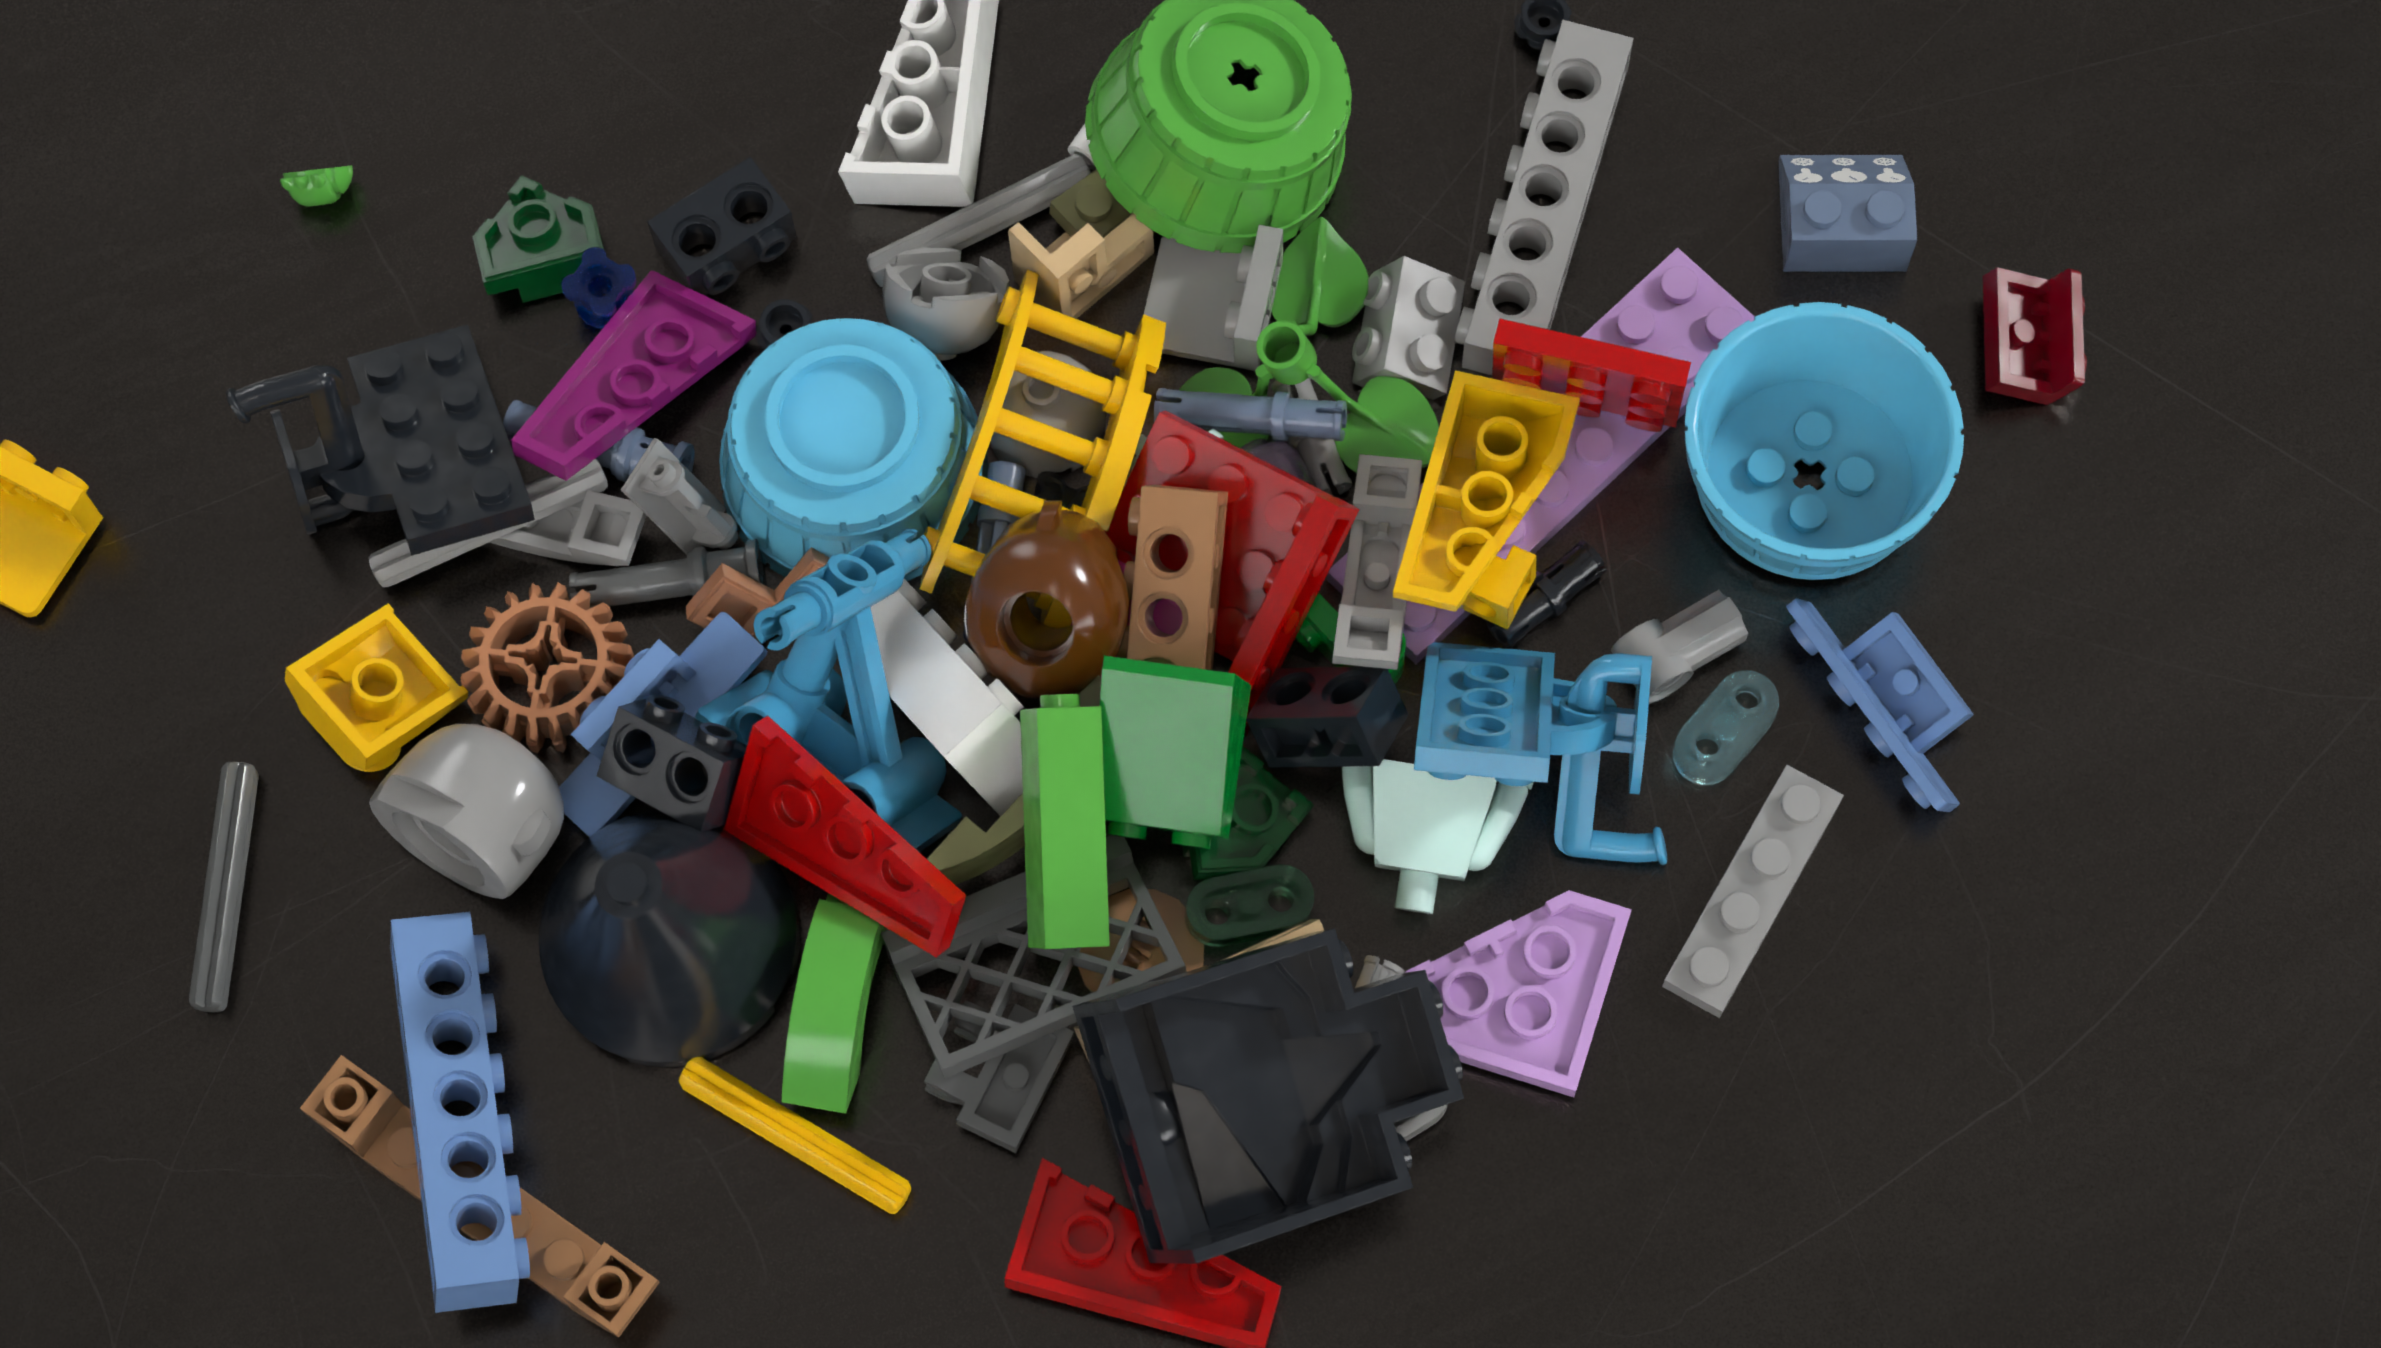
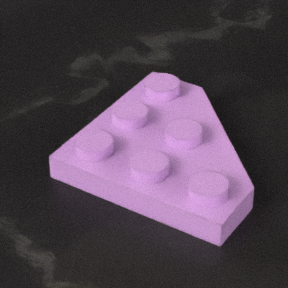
M1568 890L1546 901L1544 906L1514 921L1510 919L1464 942V946L1432 962L1427 960L1407 970L1405 973L1426 970L1428 980L1437 987L1443 1002L1441 1023L1447 1043L1455 1049L1462 1063L1574 1097L1632 909Z

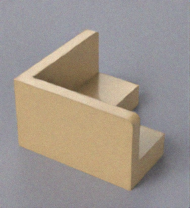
M1134 213L1104 238L1087 223L1072 237L1067 232L1063 233L1047 248H1044L1019 222L1008 230L1014 281L1020 286L1027 270L1037 273L1039 276L1034 301L1041 306L1075 319L1154 254L1153 230L1137 220Z

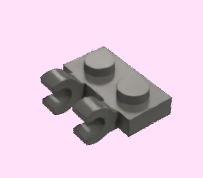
M965 1000L963 1004L964 1006L989 1013L986 1009ZM1015 1003L1008 1019L1023 1023L1036 1017L1037 1013ZM956 1018L954 1033L975 1043L983 1026ZM1065 1027L985 1062L978 1078L962 1071L944 1079L935 1059L924 1080V1083L927 1084L925 1091L947 1102L963 1106L956 1119L958 1126L1016 1153L1074 1039V1031Z

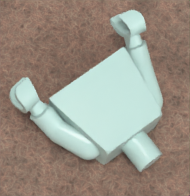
M1383 759L1380 766L1342 767L1344 798L1355 844L1364 853L1374 855L1375 867L1400 871L1394 908L1425 914H1433L1438 878L1465 881L1468 870L1479 871L1491 865L1516 823L1527 798L1528 789L1531 790L1534 784L1533 781L1526 786H1509L1499 782L1496 787L1497 780L1495 778L1466 775L1458 780H1444L1430 775L1427 771L1414 770V764Z

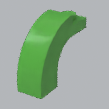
M829 893L826 900L819 899L799 968L787 1035L781 1102L846 1114L860 1076L868 999L876 964L884 944L881 932L888 930V928Z

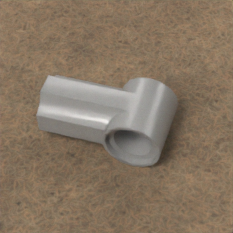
M1717 590L1662 623L1658 619H1652L1636 626L1613 645L1611 652L1612 654L1623 653L1652 656L1649 704H1652L1682 687L1692 677L1694 670L1745 642L1748 631L1743 623L1742 614L1731 598L1726 597L1720 590Z

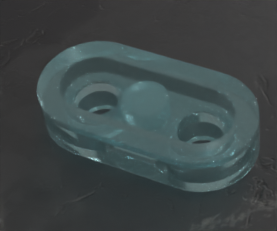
M1749 670L1737 671L1724 678L1684 724L1676 737L1673 748V760L1679 773L1688 781L1699 785H1713L1726 779L1772 726L1779 708V695L1774 684L1766 676ZM1740 693H1750L1757 698L1758 705L1750 709L1744 708L1738 704L1736 696ZM1701 739H1710L1717 744L1719 751L1713 755H1705L1697 749L1696 742Z

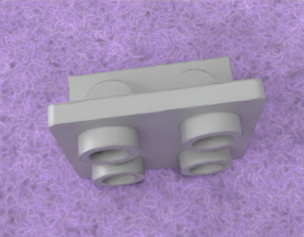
M1259 225L1254 247L1243 245L1241 253H1220V250L1210 252L1194 249L1177 243L1174 238L1168 239L1162 236L1144 310L1145 315L1166 323L1162 354L1253 371L1260 366L1261 360L1257 354L1256 344L1262 330L1269 325L1283 263V229Z

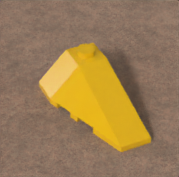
M1455 370L1394 585L1393 598L1454 612L1459 609L1565 459L1580 398Z

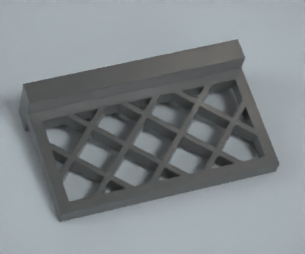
M1113 835L1106 837L1108 896L1129 887L1136 900V904L1128 922L1109 917V932L1121 936L1110 961L1080 952L1081 948H1028L1026 871L966 896L951 946L938 957H934L889 929L881 932L890 964L899 984L902 985L944 1079L1076 1023L1073 1005L1142 983L1163 980L1187 972L1185 963L1134 864L1132 852L1125 837ZM1143 917L1150 929L1140 926ZM1133 940L1159 947L1166 960L1144 971L1122 965ZM997 943L1018 948L1007 974L977 965L985 948ZM1031 952L1061 961L1050 987L1019 978ZM1073 965L1104 975L1097 991L1083 997L1062 991ZM938 968L958 974L946 1000L920 992L915 978ZM970 978L1001 987L989 1013L959 1004ZM1013 991L1043 1000L1037 1016L1023 1023L1001 1016ZM929 1010L940 1013L936 1023ZM952 1017L983 1026L974 1044L951 1054L948 1053L943 1037Z

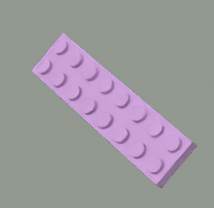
M1677 247L1581 337L1691 362L1678 416L1679 419L1686 412L1691 387L1694 388L1693 381L1704 360L1713 348L1717 350L1718 343L1732 330L1748 320L1750 322L1754 321L1755 316ZM1602 410L1600 417L1597 418L1576 415L1565 459L1496 556L1506 560L1513 545L1535 554L1670 426L1663 425L1662 431L1652 432L1627 425L1625 423L1626 416ZM1423 483L1420 485L1419 497H1420V493H1421V490H1422ZM1348 552L1330 568L1327 574V581L1341 594L1343 592ZM1407 601L1403 629L1406 640L1405 655L1415 664L1419 663L1427 654V646L1434 642H1441L1471 613L1461 608L1454 612Z

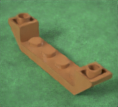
M341 1055L300 1109L361 1159L421 1201L410 1109L399 1100L393 1091ZM470 1161L457 1163L451 1168L456 1175L463 1178H473L484 1172L480 1165ZM520 1188L521 1215L511 1216L514 1238L526 1237L530 1263V1278L528 1279L579 1315L619 1338L660 1282L604 1242L600 1245ZM470 1223L460 1229L475 1241L484 1240L493 1234L487 1226L480 1223Z

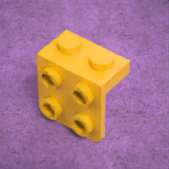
M4 439L0 444V604L25 617H35L42 611L103 517L86 494L89 486L82 479L61 467H56L53 473L35 465L37 460L30 452L16 443Z

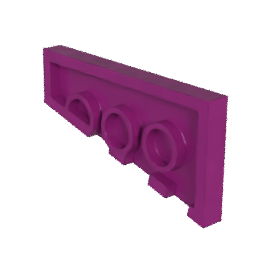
M651 270L511 439L514 455L567 481L756 337V320Z

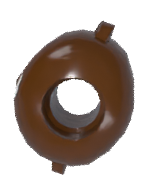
M1044 500L1041 511L1031 512L1009 524L982 559L973 577L965 601L964 623L967 639L972 651L984 665L987 674L994 680L998 678L1008 690L1025 698L1040 700V695L1079 694L1098 675L1102 677L1104 656L1116 657L1120 651L1129 616L1127 585L1118 563L1117 548L1098 522L1078 512L1062 510V500ZM1031 591L1045 593L1060 601L1071 615L1073 625L1055 628L1046 626L1038 621L1029 610L1026 593Z

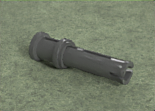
M752 539L746 541L745 547L708 552L704 546L695 547L693 551L687 552V558L584 573L573 572L569 575V587L575 588L576 592H579L581 589L589 592L591 596L590 608L602 602L611 607L689 595L694 597L721 563L766 585L758 540ZM570 593L571 599H572L577 593Z

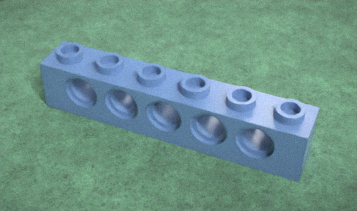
M470 912L391 920L390 952L435 1313L517 1303L519 1279L530 1278V1263L526 1237L514 1238L511 1216L521 1215V1195L518 1176H505L503 1154L513 1153V1137L509 1113L497 1115L495 1093L505 1092V1078L501 1053L489 1054L487 1033L497 1032V1020L493 993L481 994L479 974L489 973L485 934L473 935ZM447 981L457 985L460 989L449 995H441L430 990L429 986L436 982ZM454 1040L463 1043L468 1049L458 1055H447L440 1052L436 1046L444 1041ZM462 1100L472 1104L476 1110L466 1116H455L448 1113L443 1107L452 1101ZM470 1161L480 1165L484 1172L473 1178H463L456 1175L451 1168L457 1163ZM480 1223L487 1226L493 1234L484 1240L472 1241L463 1237L459 1230L467 1224Z

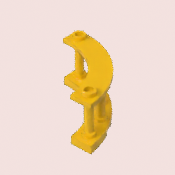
M1026 271L1019 290L1012 287L1007 288L995 320L1004 325L1001 343L971 441L938 529L927 526L923 534L931 545L932 554L930 561L923 567L920 590L932 594L943 566L974 577L982 559L986 555L953 542L969 499L1019 518L1042 509L1044 499L978 475L993 432L1083 465V472L1092 477L1082 506L1073 504L1070 509L1062 506V510L1078 512L1098 522L1103 530L1108 531L1152 395L1144 393L1147 371L1156 374L1159 368L1165 338V322L1143 314L1135 334L1125 331L1120 336L1034 303L1033 300L1039 275L1033 271ZM1029 327L1112 359V366L1120 369L1119 376L1115 375L1113 380H1109L1022 347L1026 328ZM1013 372L1022 373L1103 404L1102 411L1110 414L1104 439L1096 437L1092 442L1002 408ZM1035 591L1026 593V597L1034 599V606L1042 609L1041 623L1055 628H1064L1071 625V615L1060 601L1045 593Z

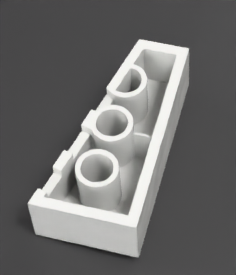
M999 0L907 1L900 18L902 28L893 50H887L879 70L882 77L870 105L865 104L857 124L859 129L857 139L851 153H845L838 171L854 204L967 207L974 203Z
M904 578L903 584L897 592L871 607L889 696L942 756L1002 816L1023 793L1020 721L1014 715L1024 706L998 678L988 687L985 685L982 679L988 674L980 659L965 643L956 651L949 646L958 638L957 634L933 608L925 616H921L918 610L927 602Z

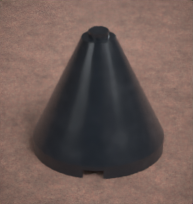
M658 809L628 815L600 829L585 840L563 864L548 891L541 913L538 940L540 963L548 990L557 1007L566 1019L594 1045L596 1044L608 1052L626 1058L629 1062L656 1067L684 1066L691 1058L703 1057L706 1060H710L742 1044L755 1034L775 1012L773 1006L782 993L790 974L794 975L800 949L799 912L795 896L779 864L725 831V825L700 832Z

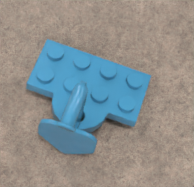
M1434 642L1427 646L1414 770L1427 771L1430 775L1444 780H1458L1466 775L1495 778L1498 782L1509 786H1526L1533 781L1548 783L1550 755H1562L1554 829L1555 844L1558 849L1568 856L1633 863L1658 861L1661 865L1667 864L1666 845L1660 827H1654L1652 833L1640 834L1593 830L1601 751L1629 753V794L1639 795L1647 733L1652 656L1623 653L1605 654L1593 660L1578 676L1576 681L1573 682L1554 678L1555 653ZM1608 682L1636 684L1634 709L1617 708L1614 700L1606 695Z

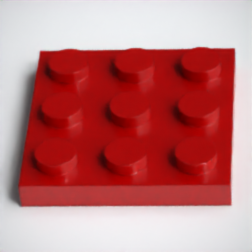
M1499 318L1493 342L1492 379L1578 397L1580 402L1577 415L1597 418L1600 417L1602 410L1626 416L1625 423L1631 427L1645 431L1660 432L1663 425L1676 428L1691 362Z
M1166 410L1161 411L1125 484L1110 527L1105 533L1116 546L1117 558L1124 563H1127V561L1135 562L1137 536L1129 535L1128 516L1132 498H1141L1142 486L1161 485L1228 492L1218 604L1219 615L1217 617L1214 652L1234 661L1238 653L1235 650L1237 635L1249 618L1252 616L1256 617L1267 595L1263 592L1265 579L1275 563L1285 559L1295 539L1292 535V527L1297 515L1307 503L1314 501L1316 495L1333 496ZM1169 534L1162 540L1159 546L1161 562L1167 568L1174 571L1180 570L1185 565L1188 558V548L1179 536Z

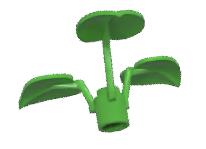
M1323 217L1317 218L1301 231L1283 253V263L1272 308V314L1276 322L1269 324L1262 330L1256 344L1257 354L1263 363L1255 370L1258 376L1256 391L1252 394L1251 386L1242 374L1235 370L1221 367L1208 368L1196 373L1179 389L1180 391L1267 396L1269 382L1272 378L1286 385L1299 384L1311 378L1334 400H1344L1347 403V410L1350 413L1347 415L1346 428H1342V430H1345V437L1343 441H1335L1342 461L1356 474L1359 454L1422 460V468L1427 467L1439 430L1437 417L1427 399L1417 388L1405 380L1390 376L1372 378L1361 390L1358 402H1355L1316 365V351L1306 336L1316 333L1318 323L1327 327H1339L1351 321L1364 307L1363 303L1369 289V276L1361 258ZM1218 431L1224 436L1223 440L1252 455H1255L1261 449L1269 436L1254 433Z

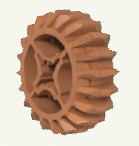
M559 582L553 588L550 597H544L540 586L532 583L528 592L529 600L519 602L518 597L514 593L507 591L505 601L509 609L500 613L497 609L486 606L484 615L490 627L471 626L469 636L477 647L462 650L461 659L470 670L461 674V683L469 692H473L467 702L474 714H484L482 719L484 726L496 730L503 729V733L511 736L518 742L526 735V742L530 751L537 754L543 747L545 739L551 738L556 751L563 753L567 746L566 736L571 735L580 725V719L585 709L597 698L606 696L624 677L625 666L634 657V653L629 644L622 643L627 637V632L622 622H611L613 614L607 604L602 602L590 608V593L583 589L569 601L566 586L561 585ZM565 629L575 631L588 638L597 647V660L584 659L581 652L568 650V644L564 637ZM537 631L530 641L515 645L525 636ZM553 655L558 665H549V661H553ZM547 669L546 675L542 676L541 681V678L537 671H544ZM499 675L512 677L514 683L528 686L527 692L531 699L530 708L511 701L500 692ZM572 691H581L570 701L558 705L564 695Z

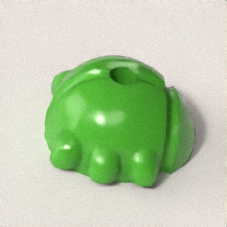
M353 166L283 173L284 178L280 179V183L300 205L308 207L332 204L341 197L342 193L344 194L352 182Z

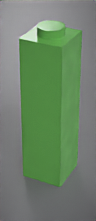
M1080 694L1040 695V708L1020 710L1028 948L1062 949L1110 946L1101 706L1080 707Z

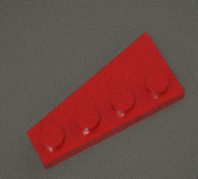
M768 715L753 724L724 830L934 957H938L950 948L966 894Z
M1044 1158L1041 1159L1005 1275V1288L1227 1348H1266L1280 1298V1285L1224 1255H1219L1196 1264L1150 1263L1133 1211L1116 1203L1113 1195L1092 1184L1087 1187L1063 1174V1168Z

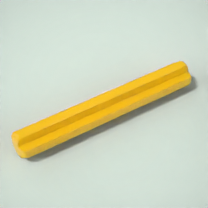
M703 1057L691 1058L682 1070L678 1082L684 1091L889 1214H896L907 1201L912 1189L907 1179Z

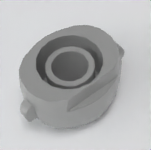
M453 724L443 727L420 740L381 781L369 801L371 810L380 824L412 855L457 884L481 895L499 899L512 895L526 881L556 840L564 820V805L559 786L546 766L511 736L499 730L478 724Z

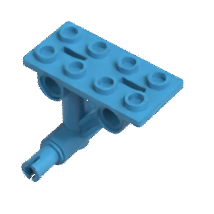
M906 529L887 542L871 540L846 554L832 555L825 566L791 584L785 592L783 601L760 611L756 615L753 624L758 641L763 644L773 636L780 635L770 641L767 648L770 650H781L795 640L788 658L779 662L774 673L770 670H764L741 683L738 687L729 690L700 707L695 718L703 723H716L730 728L737 734V741L747 745L753 724L768 715L920 852L957 827L962 814L937 795L946 775V764L942 754L929 740L923 737H911L901 743L899 742L871 612L873 605L898 591L903 584L905 575L926 566L930 561L932 554L931 545L926 536L922 535L917 540L907 543L917 536L918 530ZM837 658L839 659L842 678L833 669ZM846 700H848L853 726L840 717L845 708Z

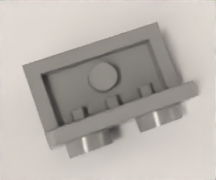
M1402 256L1374 271L1368 278L1369 289L1363 303L1365 311L1362 328L1352 350V358L1355 361L1352 382L1364 387L1372 378L1390 376L1405 380L1417 388L1423 396L1432 400L1447 394L1455 348L1454 340L1459 323L1466 281L1406 256Z

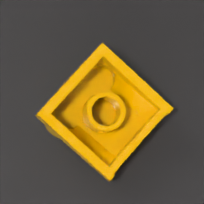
M389 603L289 665L285 670V682L302 715L346 764L364 772L380 771L392 765L398 758L403 745L468 698L469 693L463 685L459 686L396 617L394 609Z

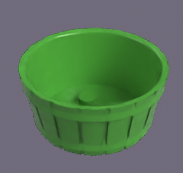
M1165 0L1152 10L1139 28L1120 42L1097 74L1089 93L1088 100L1090 102L1086 105L1087 140H1090L1088 147L1101 179L1106 180L1107 183L1105 185L1115 199L1130 214L1134 213L1137 220L1168 239L1174 238L1177 243L1194 249L1210 252L1220 250V253H1241L1243 245L1254 247L1258 226L1264 225L1283 229L1284 243L1297 236L1298 231H1303L1325 209V204H1328L1335 190L1345 157V130L1351 113L1352 100L1350 79L1343 55L1336 42L1332 41V36L1325 26L1313 14L1309 15L1307 9L1294 0ZM1239 62L1244 69L1255 68L1259 72V76L1254 80L1255 90L1248 91L1243 84L1233 86L1229 82L1228 78L1234 73L1233 63Z

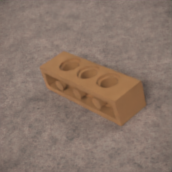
M1145 485L1141 487V498H1132L1128 516V532L1131 536H1137L1135 562L1127 561L1124 570L1129 600H1132L1130 626L1126 627L1117 657L1213 670L1228 492ZM1169 534L1179 536L1188 548L1187 561L1178 571L1167 568L1159 557L1160 543ZM1163 598L1174 601L1181 609L1183 620L1181 627L1175 634L1162 632L1154 622V608Z

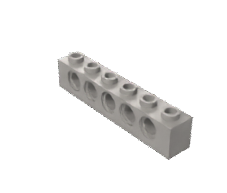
M1562 20L1556 42L1545 39L1536 70V75L1545 77L1540 94L1529 92L1520 123L1521 128L1529 129L1524 147L1512 146L1505 170L1504 181L1512 182L1513 185L1508 201L1496 199L1487 234L1497 236L1491 255L1480 252L1475 267L1471 288L1480 290L1475 309L1464 306L1459 319L1454 343L1464 345L1462 368L1492 375L1493 342L1499 318L1551 329L1629 67L1634 38ZM1566 89H1578L1587 96L1582 99H1571L1564 96L1561 92ZM1552 141H1560L1566 143L1572 149L1559 153L1551 151L1545 144ZM1536 194H1544L1553 198L1556 203L1550 206H1538L1528 198ZM1518 248H1530L1535 250L1540 257L1529 261L1521 260L1514 256L1512 251ZM1502 302H1514L1520 305L1524 311L1517 315H1506L1499 312L1495 306Z

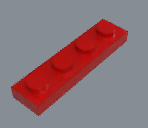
M1316 495L1313 502L1307 503L1301 509L1292 527V535L1295 539L1285 559L1276 562L1265 579L1263 592L1267 595L1256 617L1252 616L1249 618L1237 635L1235 650L1238 653L1228 673H1235L1251 685L1247 715L1276 668H1281L1360 510L1340 498ZM1246 721L1244 736L1247 735V733H1248V731H1249V729H1250V727H1249L1247 721Z

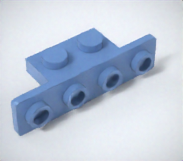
M1797 598L1790 602L1786 608L1796 620L1789 626L1792 634L1810 655L1814 656L1819 652L1833 672L1827 676V680L1836 694L1848 706L1857 703L1870 721L1864 727V730L1876 748L1886 757H1890L1894 753L1906 769L1908 774L1902 778V781L1912 797L1924 809L1932 805L1937 811L1951 812L1959 806V801L1923 753L1974 714L1898 613L1891 612L1845 648L1811 602Z
M720 612L680 656L660 639L651 648H646L637 653L627 664L624 677L606 696L597 698L585 709L580 719V725L571 733L590 754L559 786L563 799L564 814L591 837L600 829L614 822L635 800L636 797L597 777L618 706L646 699L650 695H663L679 701L685 707L684 712L695 718L700 707L729 690L738 687L767 656V649L726 612ZM651 738L652 747L655 750V744Z

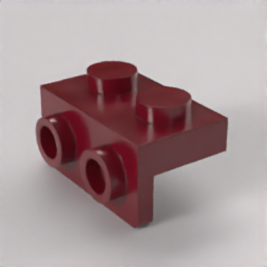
M1997 267L1983 276L1985 391L2049 405L2084 384L2087 368L2083 335L2085 300L2082 296V275L2080 271L2068 268L2047 280Z

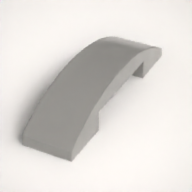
M1359 454L1353 506L1360 510L1351 526L1332 664L1398 670L1407 601L1393 598V589L1419 501L1422 460Z
M587 490L584 500L489 543L565 561L595 565L629 566L647 515L631 500Z

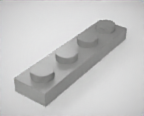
M1789 765L1785 766L1666 976L1663 988L1718 1018L1721 1017L1844 796L1843 794Z

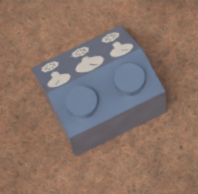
M1903 155L1779 156L1783 272H1907L1917 242L1914 182Z

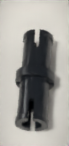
M1580 540L1553 565L1547 567L1542 572L1536 571V578L1508 630L1484 619L1488 623L1486 626L1500 644L1508 649L1512 648L1530 630L1549 616L1557 618L1566 611V603L1574 595L1606 573L1607 569L1603 566L1605 564L1589 543Z

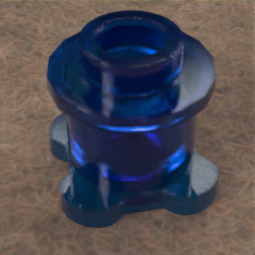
M592 247L583 252L582 263L575 273L563 279L562 291L568 300L574 301L579 317L586 324L596 328H604L633 293V288L637 282L636 274L630 265H618L607 258L604 249Z

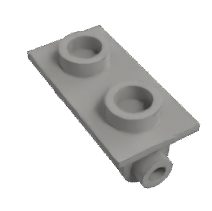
M654 438L621 488V491L686 555L687 552L693 551L695 547L706 546L721 550L732 547L738 538L737 524L729 514L724 513L726 507L659 439Z

